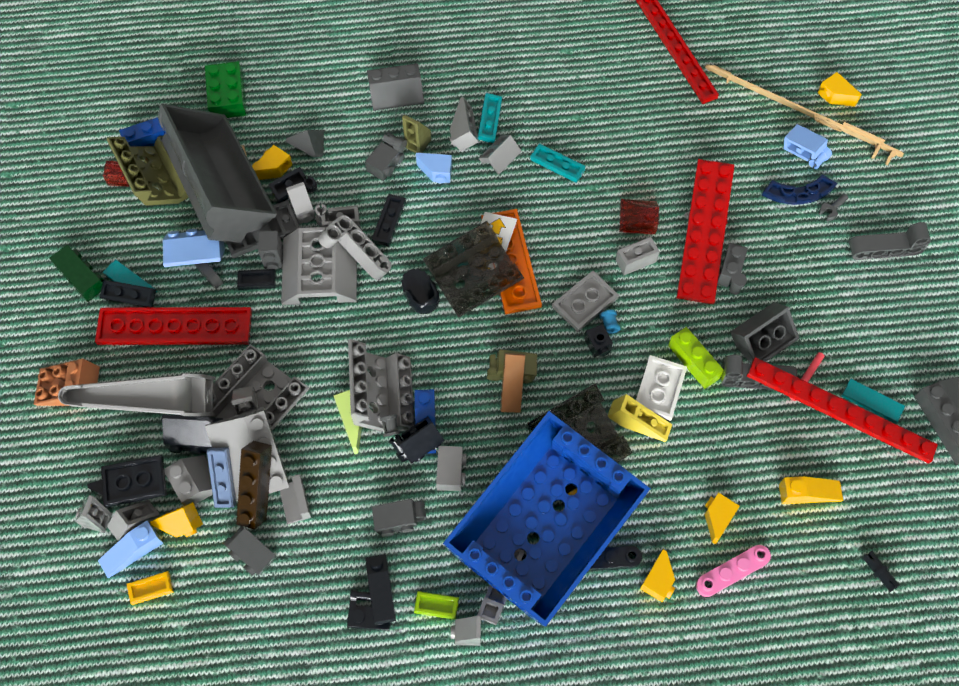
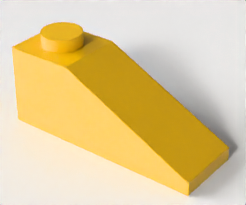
M805 476L784 477L779 484L782 504L843 501L841 485L838 480Z

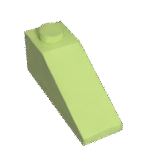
M350 390L334 395V399L354 454H357L359 452L362 427L353 424Z

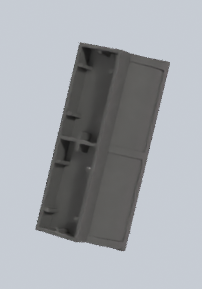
M161 103L158 121L165 131L161 141L208 240L241 243L247 233L264 227L275 218L277 213L226 116Z

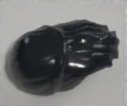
M413 268L403 274L401 283L409 306L419 314H429L436 310L440 302L439 292L429 275L419 268Z

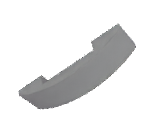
M522 549L516 550L514 553L515 558L518 561H522L525 551ZM489 585L477 616H481V620L497 625L507 598Z

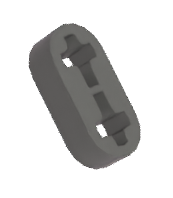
M208 263L195 264L199 272L215 289L223 284L221 278Z

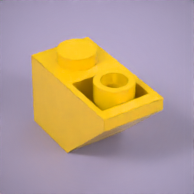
M273 145L264 152L258 161L253 163L252 167L259 180L279 178L292 166V161L289 154Z

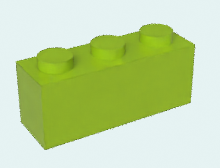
M687 326L671 337L668 347L684 366H687V369L704 389L720 379L724 371L723 368Z

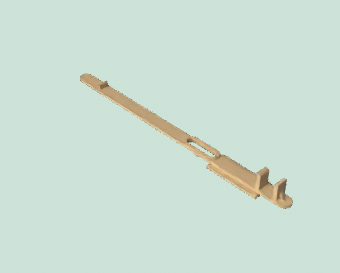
M710 64L705 66L707 70L726 78V83L731 80L808 115L823 125L840 132L843 131L874 145L875 152L871 157L872 159H875L880 149L889 152L890 155L885 163L887 166L893 157H903L904 155L902 151L884 144V139L846 122L842 125L736 77L731 72Z

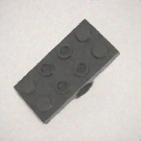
M288 200L273 205L277 213L276 217L264 227L247 233L241 243L226 241L232 258L258 249L259 231H278L282 240L300 228Z

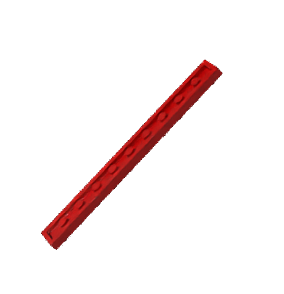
M636 0L701 103L705 104L718 99V92L658 0Z
M756 357L753 359L746 375L747 377L928 464L933 461L938 444Z

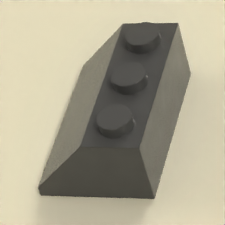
M418 63L367 70L373 111L424 104Z
M775 302L730 331L736 348L750 364L755 357L766 362L800 339L789 307Z

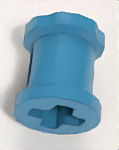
M606 310L600 314L608 334L617 333L621 329L620 325L617 324V312L615 310Z

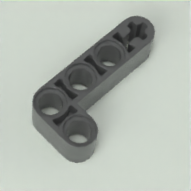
M918 222L911 225L907 232L855 236L849 240L852 258L855 260L915 256L925 251L931 242L927 224L925 222Z
M728 355L724 358L721 364L724 370L721 375L722 386L774 390L746 376L751 364L743 363L742 356ZM773 365L797 377L796 367Z

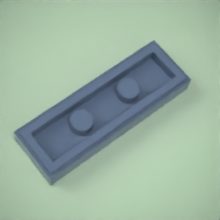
M229 447L208 448L207 457L214 507L234 508L236 506Z

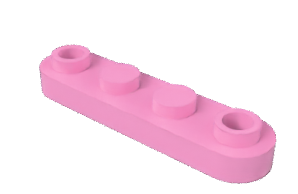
M756 545L707 572L696 582L698 593L704 597H710L764 567L771 559L770 551L763 545ZM757 552H761L764 557L759 558ZM704 582H710L711 588H707Z

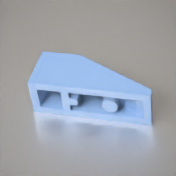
M145 521L129 531L98 562L107 578H110L162 545L163 542L155 528L148 521Z

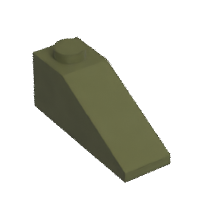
M403 115L404 139L407 140L406 149L414 153H423L431 142V130L419 121Z

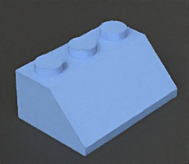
M189 229L182 233H179V231L168 232L163 239L164 267L219 262L225 251L224 241L208 240L204 230Z

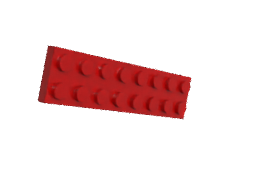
M698 159L676 296L678 299L713 305L715 303L734 164Z
M251 307L100 308L95 343L97 345H249L252 309Z

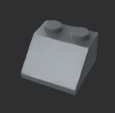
M204 455L180 459L165 468V474L184 506L192 502L196 505L213 495L209 464Z

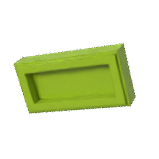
M417 591L414 613L456 620L459 597Z

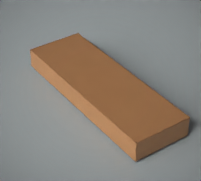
M505 353L501 412H521L525 354Z

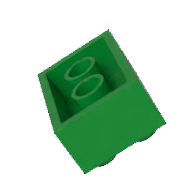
M240 62L205 65L208 111L223 114L226 118L247 116L244 78Z

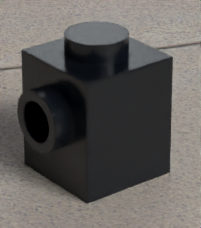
M603 324L585 331L584 340L594 358L597 356L603 357L610 353L613 342Z

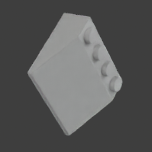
M265 407L205 425L212 448L229 447L236 500H238L241 449L253 440L272 445L269 494L289 488V480Z

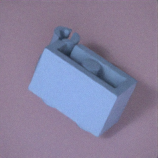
M798 124L785 136L783 149L806 161L809 160V165L812 168L816 164L814 169H818L824 161H827L832 156V151L827 147L828 139Z

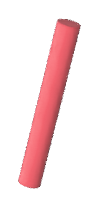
M817 353L802 376V380L809 382L825 357L823 353Z

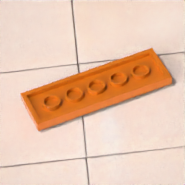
M517 209L493 213L517 219L499 274L494 265L505 315L542 308Z

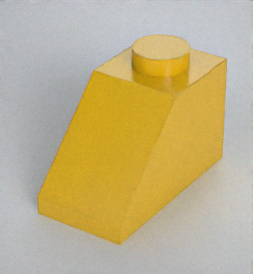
M838 72L824 80L818 90V94L829 104L856 106L862 95Z
M719 492L715 498L711 496L705 505L708 508L705 518L711 541L714 544L718 542L740 507Z
M193 502L150 521L151 526L175 537L184 534L186 537L197 533L196 528L203 525Z
M662 550L640 588L663 602L665 597L670 599L675 590V587L672 586L675 577L666 550Z

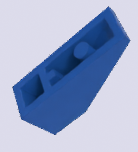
M434 389L415 390V424L428 416L436 427ZM431 450L427 454L436 453V450Z

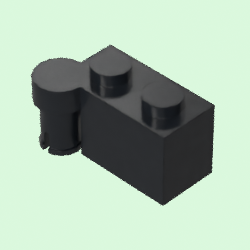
M301 167L268 184L278 203L289 199L287 187L304 182L308 194H312L317 190L315 179L311 176H308V179H306Z
M427 416L402 433L401 436L399 434L395 435L397 441L392 437L389 443L396 450V455L401 462L409 460L412 464L413 462L420 461L429 451L436 450L445 440Z

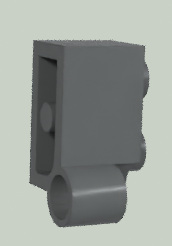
M412 499L372 506L374 531L383 537L392 536L394 532L399 531L402 533L414 531L413 527L417 526V522L427 519L425 503L423 501L414 502Z

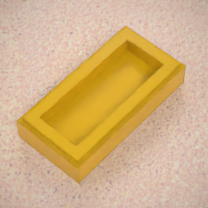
M168 571L127 584L131 605L173 593L170 573Z

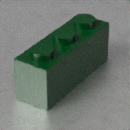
M66 245L49 259L81 296L89 302L101 293L104 279L98 272L93 273L91 271L93 267L87 260L83 262L80 259L82 255L76 248L72 250Z

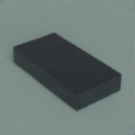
M275 269L238 271L237 288L238 290L276 288Z

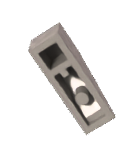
M461 97L450 127V142L461 152L479 142L473 109L464 97Z
M89 495L83 502L82 507L78 509L75 522L84 528L105 533L112 513L94 496Z

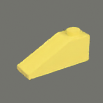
M627 394L612 402L607 416L624 428L664 442L667 441L672 427L671 423Z

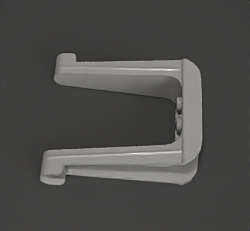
M184 373L178 376L70 385L60 389L58 399L62 404L73 407L182 416H215V413H213V380H215V376Z

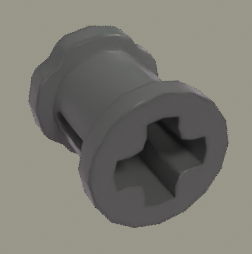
M397 414L380 417L384 429L383 437L401 434L397 427Z

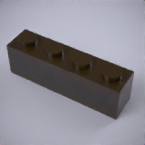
M253 440L241 449L236 525L255 530L267 520L272 445Z

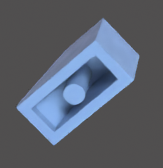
M416 153L417 166L432 182L450 183L452 155Z

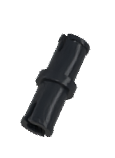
M873 550L862 557L874 572V577L879 578L889 593L900 586L888 571V566L883 565Z

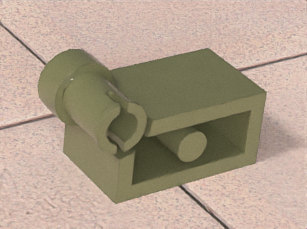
M499 349L497 358L496 354L489 356L488 380L503 381L505 353L525 354L524 384L533 382L537 376V354Z

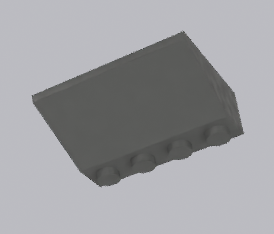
M955 377L922 388L916 394L915 399L954 463L959 465V377Z

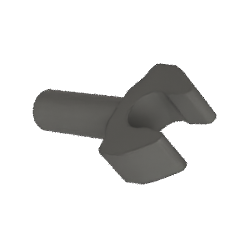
M842 194L832 204L823 203L819 210V215L828 211L830 214L826 221L834 220L838 215L836 209L848 200V196Z

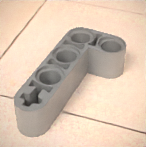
M346 215L338 217L319 236V243L325 248H331L339 242L373 279L380 280L391 269L392 265L389 259L354 221Z

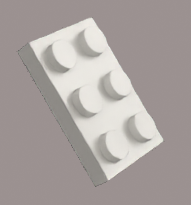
M650 355L636 401L663 419L671 421L687 366Z

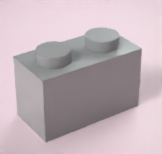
M438 447L436 478L438 491H461V485H465L466 473H462V466H466L467 454L463 453V447Z

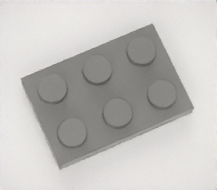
M591 271L552 303V308L579 332L619 298V294L599 275Z

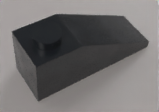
M386 554L365 557L374 623L377 625L396 621Z

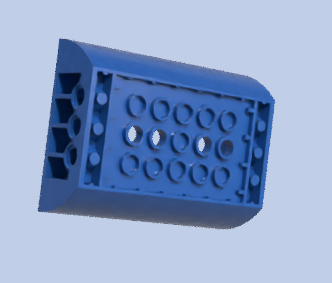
M548 411L443 544L462 563L521 611L546 627L651 488ZM572 484L576 486L577 493L575 495L567 494L565 491L567 485ZM557 500L562 501L565 505V508L560 512L553 508V503ZM530 533H536L539 536L538 543L530 544L527 536ZM518 549L524 550L527 554L526 558L522 561H518L514 556L515 551Z

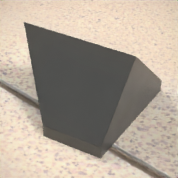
M306 130L286 138L285 142L312 157H322L324 154V130Z

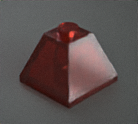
M621 199L619 232L656 235L659 224V206L657 201Z

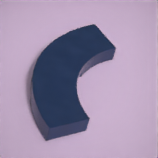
M823 174L817 180L803 187L784 185L772 180L763 191L762 196L783 204H808L827 196L838 183Z

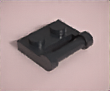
M351 589L347 628L390 631L391 622L375 625L372 607L357 606L358 600L371 601L370 592Z

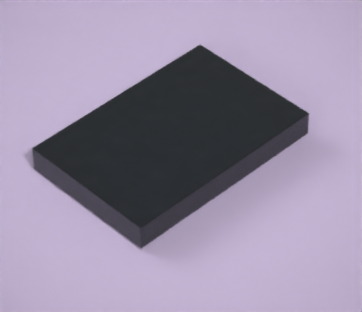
M162 455L101 466L103 505L106 508L167 496L164 458Z

